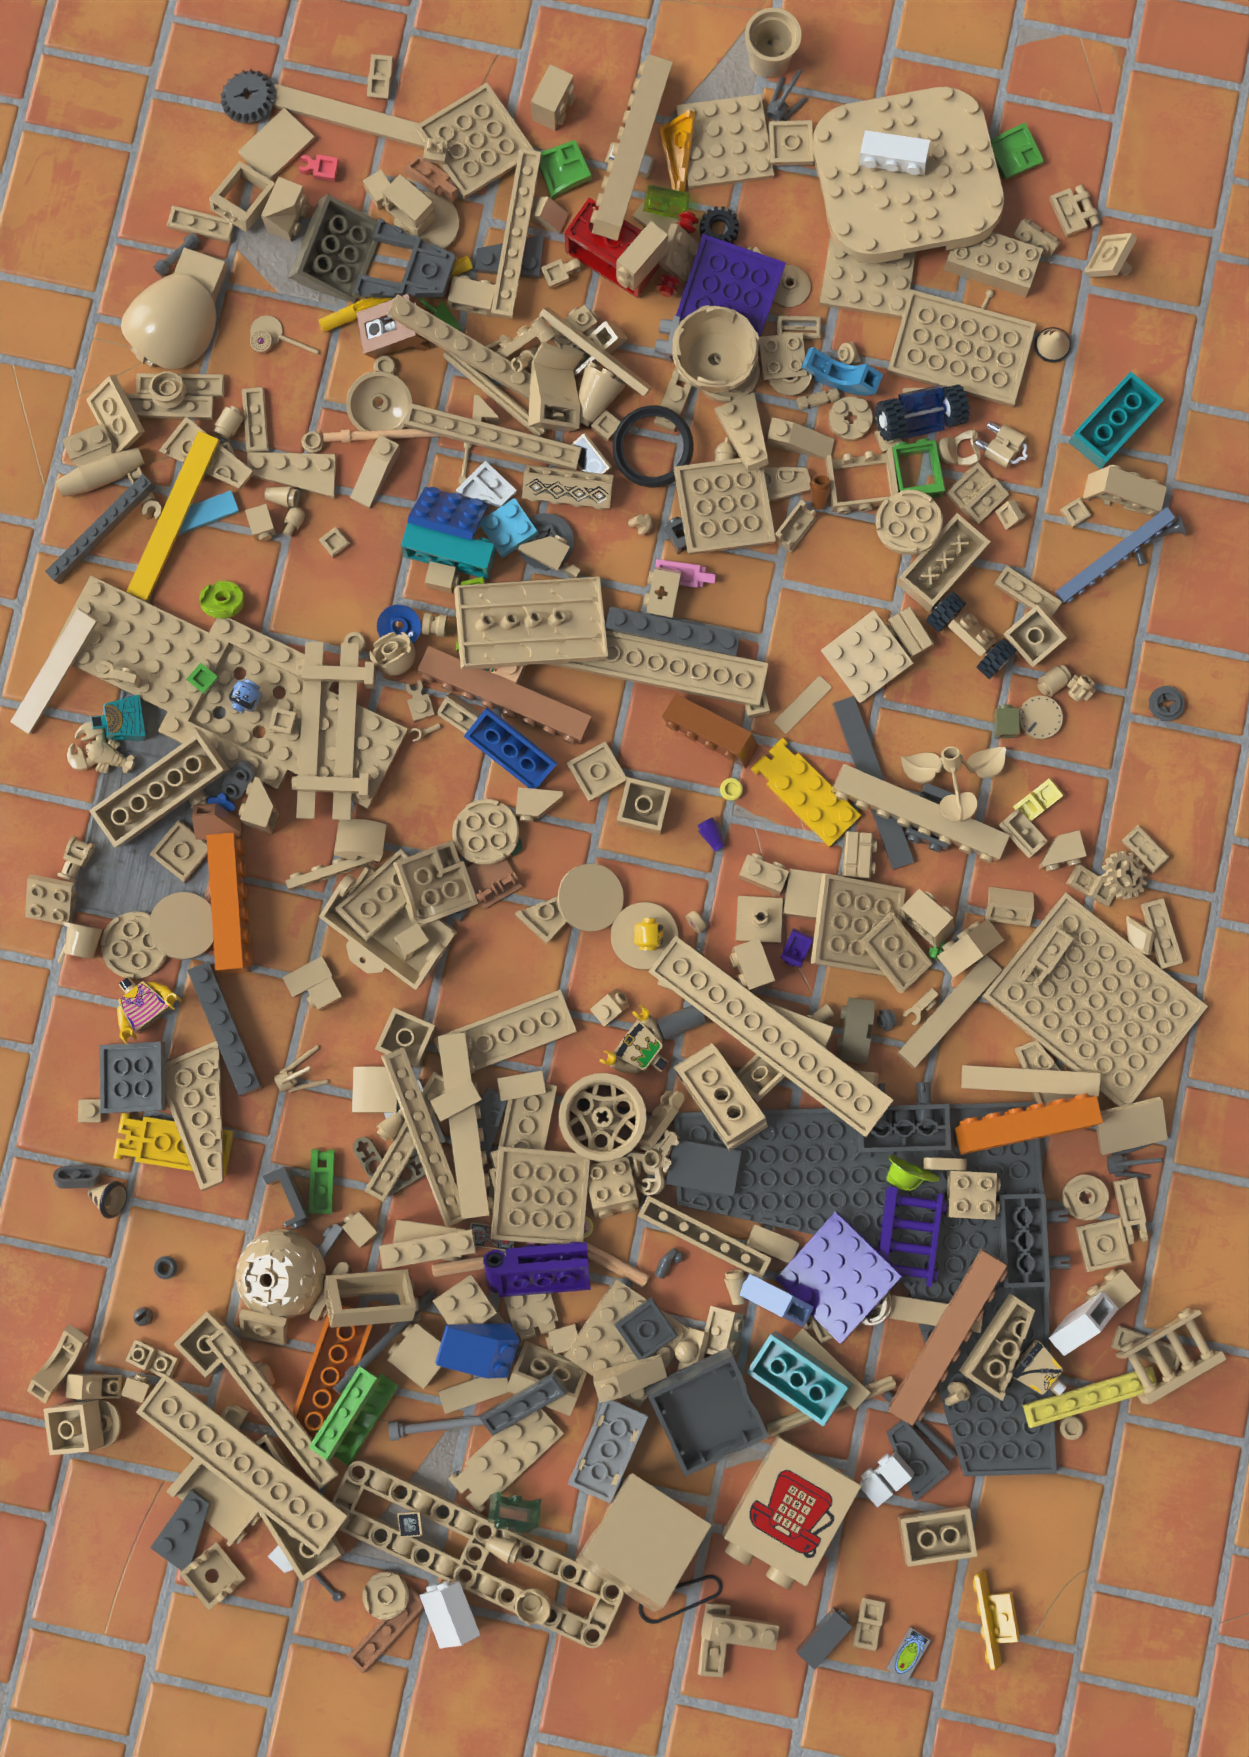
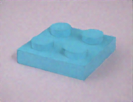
M515 498L483 518L480 527L491 543L494 544L502 559L518 549L520 545L539 535Z

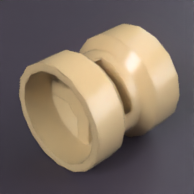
M425 613L422 635L434 633L438 637H445L447 615L434 617L432 613Z

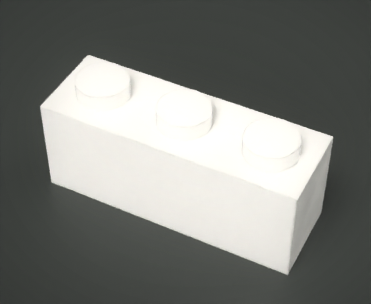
M865 130L860 151V165L867 168L886 169L891 172L900 171L911 175H924L929 156L930 140Z

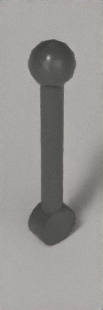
M317 1573L314 1577L332 1594L333 1601L339 1602L342 1594L335 1592Z

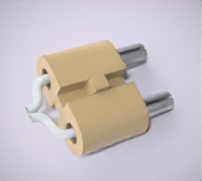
M990 421L987 424V428L997 433L996 438L990 444L980 439L976 441L978 447L985 451V457L1006 469L1011 464H1016L1020 460L1025 461L1028 457L1026 454L1028 437L1006 424L1000 427ZM1024 447V457H1018L1015 460L1017 453L1019 454L1022 448Z

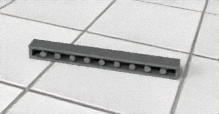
M142 474L45 572L56 583L60 584L156 486Z

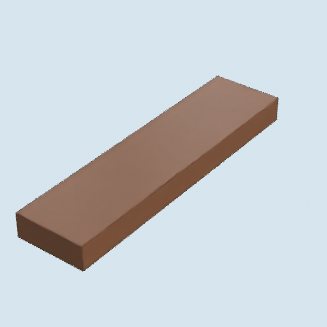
M412 1586L409 1588L407 1607L400 1616L391 1620H380L346 1657L362 1674L424 1608L419 1596L420 1594Z

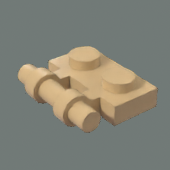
M1083 185L1075 188L1077 195H1073L1069 188L1053 194L1049 198L1066 237L1086 230V220L1090 221L1092 227L1100 224L1097 217L1099 214L1096 208H1093L1090 202L1091 196ZM1078 203H1082L1085 212L1081 213Z

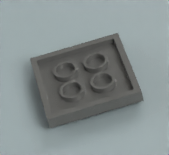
M165 1042L100 1045V1113L166 1111Z

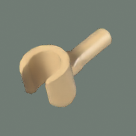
M438 723L422 730L412 728L409 734L419 732V737L412 740L418 743L424 739L425 735L441 729Z

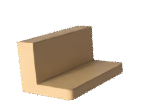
M989 887L985 920L1030 926L1034 912L1032 892Z

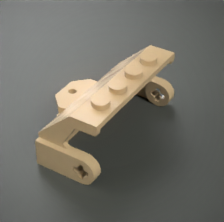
M367 865L357 881L350 874L346 875L327 902L319 918L349 940L346 944L349 960L367 974L379 973L387 968L414 990H417L425 983L458 931L442 919L418 924L428 938V944L414 951L413 957L405 961L393 943L394 936L415 924L410 920L406 907H404L366 942L335 911V908L376 870ZM420 909L416 911L418 917L422 914Z

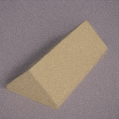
M757 1054L735 1074L755 1103H758L785 1077V1075Z

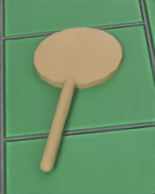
M261 316L251 325L250 334L252 335L257 330L268 332L273 340L272 346L276 345L281 339L312 353L319 354V350L283 336L282 325L272 316Z

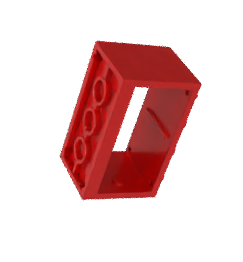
M588 198L565 231V253L575 259L577 258L582 264L638 298L660 267L659 262L634 291L629 287L624 288L620 285L616 278L617 260L642 230L624 220L617 241L592 233L594 224L590 223L594 211L593 207H596L595 210H598L599 207L596 206V201Z

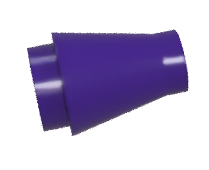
M713 817L697 825L699 828L698 832L714 852L726 846L718 821H715Z

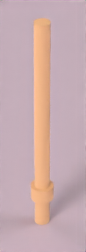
M416 429L354 432L341 430V432L323 433L324 442L341 441V443H350L352 440H375L379 435L387 439L443 437Z

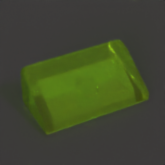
M648 185L644 195L643 211L679 219L678 214L688 209L690 195L682 191Z

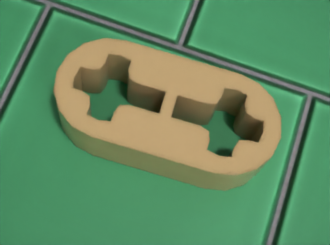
M924 1158L923 1169L967 1171V1159Z

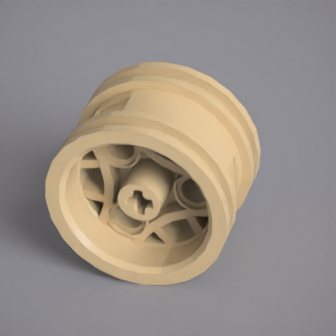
M598 1073L583 1077L570 1087L560 1105L559 1126L564 1139L577 1154L591 1161L607 1162L624 1157L636 1147L645 1130L646 1108L641 1095L630 1082L617 1075ZM599 1086H611L612 1096H597ZM594 1087L592 1094L585 1091L589 1088ZM616 1089L622 1091L624 1094L616 1096ZM581 1099H587L590 1102V1108L585 1112L577 1108V1103ZM622 1101L627 1102L630 1106L629 1112L627 1114H620L617 1111L618 1103ZM570 1112H572L574 1115L577 1116L576 1118H574V1119L571 1120V1121H570ZM604 1112L607 1113L609 1121L607 1123L604 1121L601 1124L598 1123L599 1118L597 1115H602ZM634 1116L636 1118L635 1126L629 1121ZM580 1121L585 1128L586 1135L575 1137L571 1127ZM624 1124L633 1131L627 1141L617 1137L619 1130ZM601 1134L605 1135L608 1139L607 1145L602 1148L597 1147L594 1143L595 1137ZM588 1139V1147L584 1146L581 1141ZM614 1141L622 1144L618 1148L613 1149Z

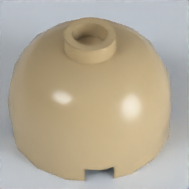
M395 632L388 633L373 644L375 649L372 653L370 651V659L381 673L396 676L405 673L413 665L416 655L415 648L410 637L404 632H401L402 635H396Z

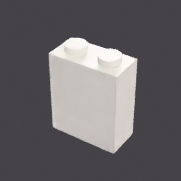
M1102 1291L1066 1315L1049 1339L1065 1356L1100 1333L1119 1308Z
M446 1580L441 1583H433L426 1587V1592L419 1595L439 1648L460 1646L480 1636L460 1581L450 1583V1580Z

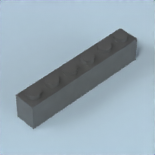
M611 606L605 630L731 656H736L741 635Z
M207 961L187 970L238 1095L244 1097L264 1088L213 964Z

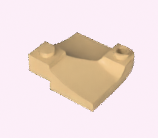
M453 841L444 842L393 863L406 898L405 907L410 920L415 924H425L478 904L464 861L460 862ZM417 909H420L422 912L420 917L416 914Z

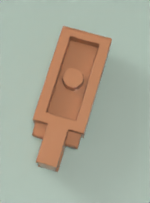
M418 155L404 166L406 174L435 195H443L445 199L451 202L458 198V189L453 185L450 176L434 164L424 162L421 155Z

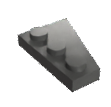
M490 1087L481 1097V1101L476 1104L480 1105L481 1119H477L478 1128H483L484 1141L480 1142L481 1151H486L487 1161L507 1104V1100L501 1101L500 1095Z

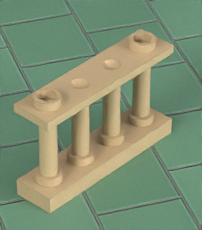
M1186 1308L1180 1311L1178 1318L1135 1343L1133 1341L1125 1343L1120 1347L1121 1351L1115 1354L1117 1358L1125 1359L1128 1357L1141 1380L1144 1392L1137 1396L1142 1404H1152L1226 1360L1222 1351L1209 1349L1193 1319L1202 1314L1200 1310ZM1186 1324L1201 1352V1358L1195 1362L1190 1360L1174 1331ZM1167 1335L1182 1363V1369L1176 1373L1174 1371L1171 1372L1155 1342ZM1146 1346L1163 1374V1380L1157 1384L1152 1383L1136 1354L1137 1351Z

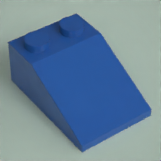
M510 1323L446 1324L435 1363L437 1366L483 1378H508L519 1344V1338Z

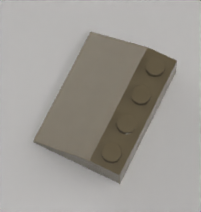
M329 194L323 196L318 200L288 278L310 289L354 304L356 298L353 292L359 275H366L378 244L373 238L378 221Z

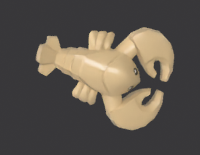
M87 722L76 731L74 738L77 740L84 733H86V736L82 737L81 741H90L94 738L96 740L86 745L87 758H85L84 752L79 745L77 747L78 754L74 753L75 744L72 743L70 745L67 759L73 769L84 771L98 763L95 769L96 772L107 773L109 765L122 767L123 773L128 774L129 770H133L135 757L130 755L125 758L124 755L116 751L120 746V742L117 740L109 739L108 743H106L104 729L92 730L91 722Z
M666 1130L664 1132L665 1138L655 1146L642 1145L641 1149L645 1150V1153L634 1151L629 1152L625 1156L629 1159L634 1182H636V1179L633 1175V1170L635 1175L639 1177L641 1174V1162L644 1171L649 1175L655 1176V1178L641 1180L643 1183H648L647 1187L641 1184L637 1185L639 1191L644 1195L654 1196L660 1194L665 1188L666 1179L663 1177L662 1169L664 1172H667L672 1161L668 1156L672 1145L679 1146L680 1144L679 1136L673 1131Z

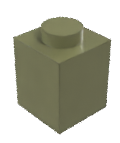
M1005 704L995 709L993 712L994 739L1017 738L1019 736V708H1013L1012 705Z

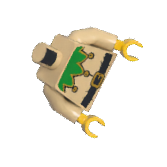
M639 1005L643 1009L642 1013L638 1015L633 1011L637 1021L613 1053L607 1050L603 1051L608 1054V1059L606 1061L600 1059L599 1061L621 1073L638 1074L640 1071L645 1072L649 1065H652L661 1072L669 1062L658 1054L663 1047V1036L659 1025L651 1017L648 1009L643 1005Z

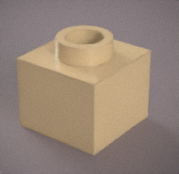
M135 1374V1376L127 1377L121 1395L143 1403L149 1396L153 1383L148 1382V1377Z

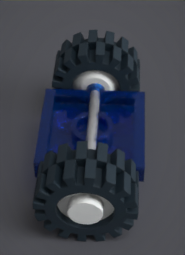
M960 384L944 388L938 385L898 394V398L880 401L875 407L876 424H878L877 429L880 431V436L886 441L898 438L906 439L945 430V425L952 427L966 424L969 421L968 416H970L968 411L970 409V405H968L969 399L966 398L967 393Z

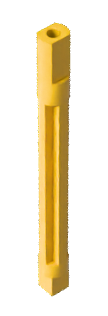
M468 256L456 260L451 278L473 268ZM365 298L319 319L318 322L322 331L327 332L358 319L357 312L395 298Z

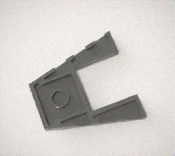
M379 218L373 235L375 242L412 249L413 251L401 283L360 274L353 292L354 297L395 298L398 294L400 296L410 294L414 297H444L457 260L456 255L434 244L430 245L422 241L420 237L412 236L404 232L402 228L396 225L392 226L386 223L384 219Z

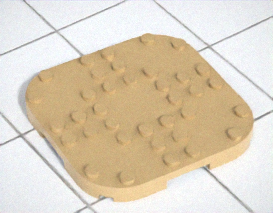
M935 87L849 103L832 109L817 124L813 135L814 163L820 180L831 238L843 254L846 252L853 256L854 260L864 263L902 259L904 253L945 246L946 250L977 244L988 238L997 224L999 225L1004 204L1003 189L984 113L977 101L967 93L950 87ZM865 130L930 140L925 174L911 175L907 172H891L886 169L861 166L860 151Z

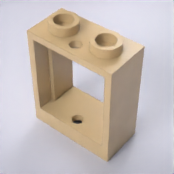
M239 161L209 198L210 209L247 232L262 214L275 183L270 177L258 173L251 165H245ZM241 177L263 190L246 212L225 199V196Z

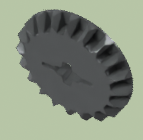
M250 69V71L242 70L240 74L234 73V77L228 79L226 86H223V92L220 94L221 104L227 116L239 123L256 122L265 117L274 105L276 98L274 84L266 74L264 75L260 71L256 72ZM247 91H249L251 94L249 95V99H245L244 97L246 96Z
M541 513L530 517L529 520L539 535L528 542L547 537L549 531V536L555 538L558 535L568 541L566 545L570 546L560 564L561 566L568 560L573 551L574 535L571 527L564 519L550 513ZM519 551L521 558L534 568L542 570L551 569Z

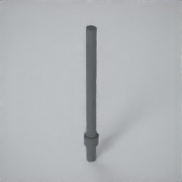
M429 1289L418 1300L419 1308L418 1311H415L414 1318L436 1296L432 1289ZM411 1321L397 1322L354 1367L351 1366L345 1372V1376L333 1389L338 1394H341L358 1367L366 1368Z

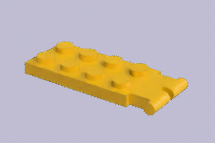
M781 738L768 751L773 759L770 760L764 755L751 770L756 775L760 772L768 780L766 786L830 847L861 815L847 801L836 798L835 793L831 792L833 787L799 753L794 755L786 747L788 745L787 741Z
M121 1113L118 1133L126 1134L125 1140H116L113 1158L122 1160L123 1155L136 1157L135 1162L193 1171L175 1121L144 1116L142 1121L130 1119L131 1114ZM223 1129L224 1176L227 1175L234 1131Z

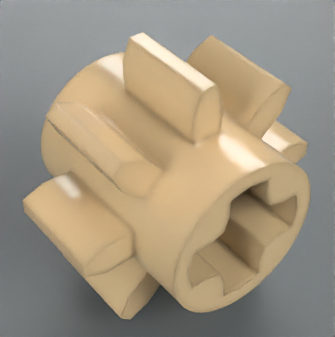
M1075 674L1067 684L1070 688L1068 694L1078 702H1081L1082 699L1088 701L1096 691L1092 688L1095 683L1085 674H1082L1080 677Z

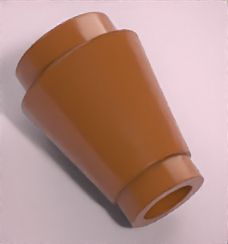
M817 475L812 478L809 484L812 506L815 509L825 508L832 485L828 477Z

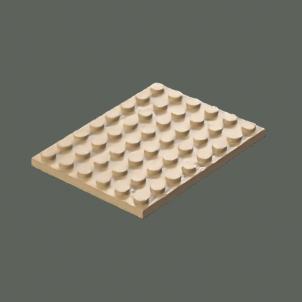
M1067 893L1062 895L982 995L983 999L1030 1037L1037 1040L1040 1045L1074 1072L1100 1073L1099 1092L1117 1107L1133 1103L1208 1007ZM1056 925L1074 939L1051 973L1046 975L1036 989L1032 986L1033 981L1042 971L1034 967L1028 979L1024 981L1020 977L1030 964L1029 961Z

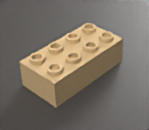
M992 232L988 238L977 244L950 249L944 271L1026 298L1043 248Z
M956 513L942 529L936 543L928 550L920 553L899 577L896 585L930 613L987 549L991 541Z

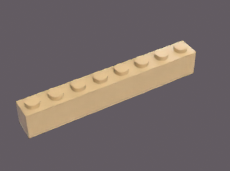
M846 764L841 767L831 792L835 793V797L840 800H852L861 809H873L882 818H894L898 820L897 824L903 827H915L918 829V832L928 836H936L939 838L938 840L949 844V846L951 843L959 846V850L966 854H972L973 852L980 855L979 859L987 863L1000 860L1010 836L972 818L964 822L946 819L940 812L939 804Z
M465 1032L438 1036L446 1093L469 1080L472 1081L471 1074L475 1073L474 1060H469L468 1051H472L471 1038H466ZM475 1082L473 1085L477 1090V1083ZM475 1104L449 1117L462 1219L488 1216L489 1211L493 1210L492 1196L487 1197L486 1188L490 1187L489 1173L484 1174L483 1165L487 1164L486 1151H481L480 1142L484 1141L483 1128H478L477 1119H481L480 1105L475 1106Z

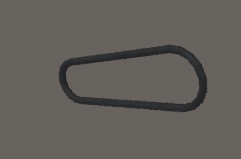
M708 1575L678 1584L675 1589L703 1580L714 1579L717 1581L719 1588L716 1594L658 1620L647 1619L642 1613V1604L640 1603L638 1607L639 1614L647 1623H660L716 1598L721 1593L722 1583L716 1576Z

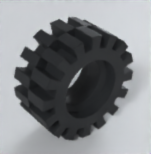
M718 206L714 207L713 211L708 209L707 214L704 213L700 221V237L702 238V235L705 234L734 244L739 231V220H736V214L732 215L731 209L725 211L723 206H721V210H718ZM721 221L727 225L728 230L723 235H716L712 232L711 225L714 222Z

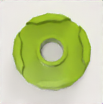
M217 581L216 584L205 586L199 597L201 609L207 615L221 619L238 614L245 602L241 588L230 581ZM221 597L227 598L225 601H218V600H217L218 598H221Z

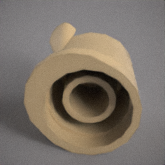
M63 921V925L67 926L66 940L57 962L63 964L65 953L93 959L102 929Z

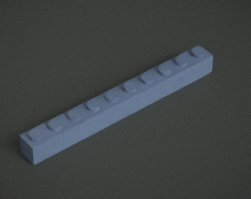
M1168 507L1163 509L1055 592L1056 596L1063 604L1065 602L1070 603L1074 599L1073 596L1076 594L1080 595L1085 591V587L1088 585L1091 587L1095 584L1098 577L1103 578L1107 574L1106 571L1110 568L1112 570L1116 568L1118 562L1121 560L1124 562L1130 557L1129 554L1131 552L1136 553L1141 549L1140 546L1143 543L1145 545L1152 540L1151 537L1154 535L1158 536L1163 532L1162 529L1164 527L1169 528L1174 524L1175 516Z

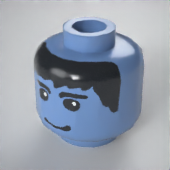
M248 679L237 681L228 697L233 703L232 708L242 714L245 710L248 712L254 711L262 697V693L259 691L260 686Z

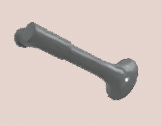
M1177 515L1174 524L1169 528L1164 527L1161 534L1158 536L1154 535L1151 539L1154 540L1172 533H1181L1186 536L1185 526L1180 515ZM1142 549L1134 553L1138 566L1147 564Z

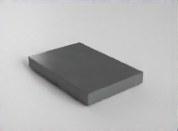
M679 1140V1146L673 1145L670 1158L672 1162L668 1169L666 1184L734 1197L741 1151H729L727 1148Z

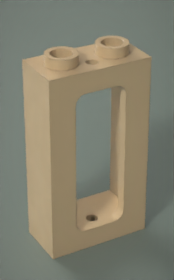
M408 1269L329 1275L325 1279L323 1291L331 1328L413 1321L415 1311H418L419 1308L418 1298L413 1295L414 1280L409 1277ZM395 1293L398 1295L400 1305L342 1310L340 1298Z

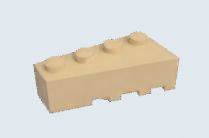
M1009 1294L959 1372L1003 1401L1007 1384L1011 1380L1013 1367L1016 1359L1018 1360L1023 1339L1027 1335L1035 1310Z

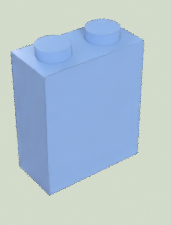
M751 1274L744 1281L739 1294L803 1328L813 1309V1306Z

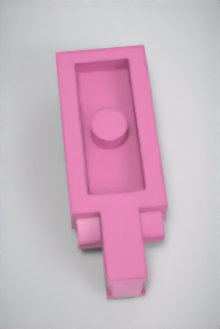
M656 559V567L682 571L679 585L697 588V586L703 587L704 582L715 583L716 573L705 572V566Z

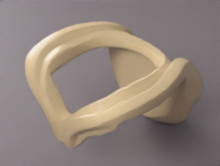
M968 430L955 438L945 437L940 439L936 444L939 459L947 464L970 466L977 463L981 457L979 447L976 444L978 439L977 431ZM964 439H970L975 454L966 458H960L957 454L958 444Z

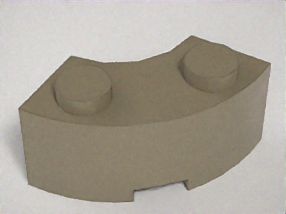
M848 997L846 1006H842L840 1019H844L842 1038L838 1037L836 1051H840V1060L867 1064L875 1001Z

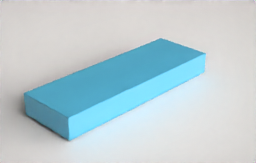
M232 491L191 505L178 536L239 513Z

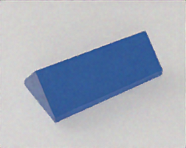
M488 707L485 708L464 735L467 740L531 789H536L558 763Z

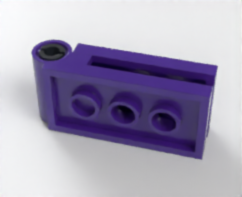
M571 1242L570 1244L559 1245L552 1243L546 1246L528 1245L522 1248L506 1249V1256L500 1250H491L483 1258L487 1287L491 1292L498 1293L499 1297L591 1290L587 1242Z

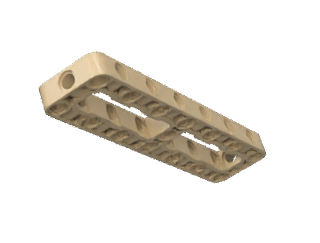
M356 1459L349 1465L332 1501L333 1504L349 1515L340 1527V1531L444 1580H450V1583L460 1581L463 1589L516 1613L515 1600L518 1594L526 1590V1587L502 1576L499 1578L483 1570L482 1566L489 1553V1550L485 1549L489 1536H482L479 1528L482 1525H488L492 1530L491 1536L516 1541L517 1545H520L521 1548L525 1545L532 1546L534 1549L533 1555L527 1557L520 1551L517 1559L518 1562L596 1598L590 1614L585 1617L579 1616L569 1611L568 1607L549 1599L551 1609L556 1611L557 1616L553 1620L547 1619L541 1625L588 1648H597L603 1643L624 1595V1591L618 1587V1594L609 1596L605 1591L609 1585H617L602 1579L575 1561L576 1558L365 1459ZM359 1465L365 1469L364 1477L359 1478L355 1476L353 1471L355 1466ZM399 1485L406 1487L407 1496H397L395 1492L396 1487ZM366 1489L410 1511L421 1510V1516L468 1537L469 1540L461 1557L458 1556L456 1558L442 1551L441 1547L418 1536L416 1538H400L398 1527L377 1517L372 1518L357 1511V1502L363 1490ZM440 1505H445L449 1508L450 1513L447 1517H441L437 1513V1508ZM384 1529L387 1532V1539H377L376 1530ZM472 1547H478L482 1551V1556L473 1558L469 1554V1550ZM426 1549L430 1554L429 1559L421 1560L417 1555L418 1550ZM573 1565L577 1572L573 1576H567L563 1572L564 1567ZM469 1569L472 1573L471 1579L463 1580L459 1574L460 1570ZM504 1589H511L515 1596L511 1600H506L502 1597L501 1592ZM596 1629L599 1632V1637L591 1640L586 1636L587 1631Z

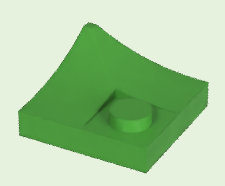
M1026 122L991 139L996 165L1004 181L1044 162Z
M576 140L541 152L539 168L552 200L568 190L592 180V175Z

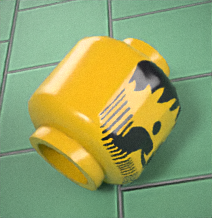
M643 918V922L636 923L634 943L639 946V950L656 951L657 947L662 946L663 925L656 923V918Z

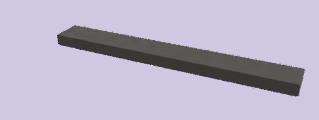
M852 696L834 702L832 705L855 768L885 781L855 697ZM870 809L892 870L913 864L914 859L902 826L897 824L898 820L891 817L889 819L882 818L876 814L877 811Z

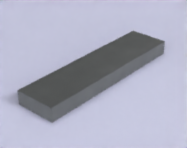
M553 1372L485 1411L479 1418L493 1436L567 1394L568 1389L556 1373Z

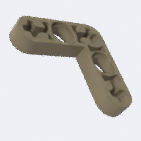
M360 1137L355 1140L353 1151L371 1180L374 1173H371L369 1170L370 1162L377 1160L381 1163L383 1158L369 1138ZM361 1141L369 1143L367 1150L370 1155L373 1152L376 1154V1156L369 1158L365 1163L363 1158L367 1157L363 1151H358ZM419 1155L410 1159L405 1168L412 1170V1178L409 1181H404L399 1176L388 1197L426 1175L424 1168L421 1167L418 1169L421 1171V1174L417 1176L416 1169L411 1165L414 1161L416 1166L421 1163Z

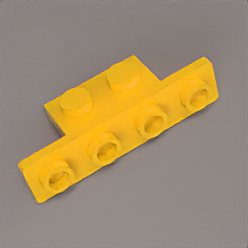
M980 1571L974 1576L973 1588L978 1595L977 1611L982 1618L981 1634L982 1638L986 1641V1661L990 1664L991 1670H996L1002 1666L999 1643L1018 1642L1020 1635L1012 1592L990 1594L986 1571Z

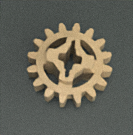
M1125 850L1113 853L1109 858L1105 859L1106 865L1102 866V869L1106 873L1101 875L1102 878L1107 880L1104 886H1110L1109 893L1116 892V898L1122 897L1123 900L1139 896V893L1144 892L1142 886L1147 885V882L1143 880L1147 873L1142 872L1145 866L1138 863L1140 858L1134 859L1133 853L1127 854Z

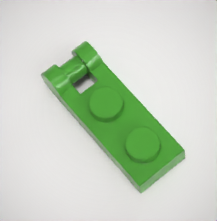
M319 1149L311 1150L309 1213L333 1214L334 1149H328L327 1152L319 1151ZM319 1161H327V1167H318Z

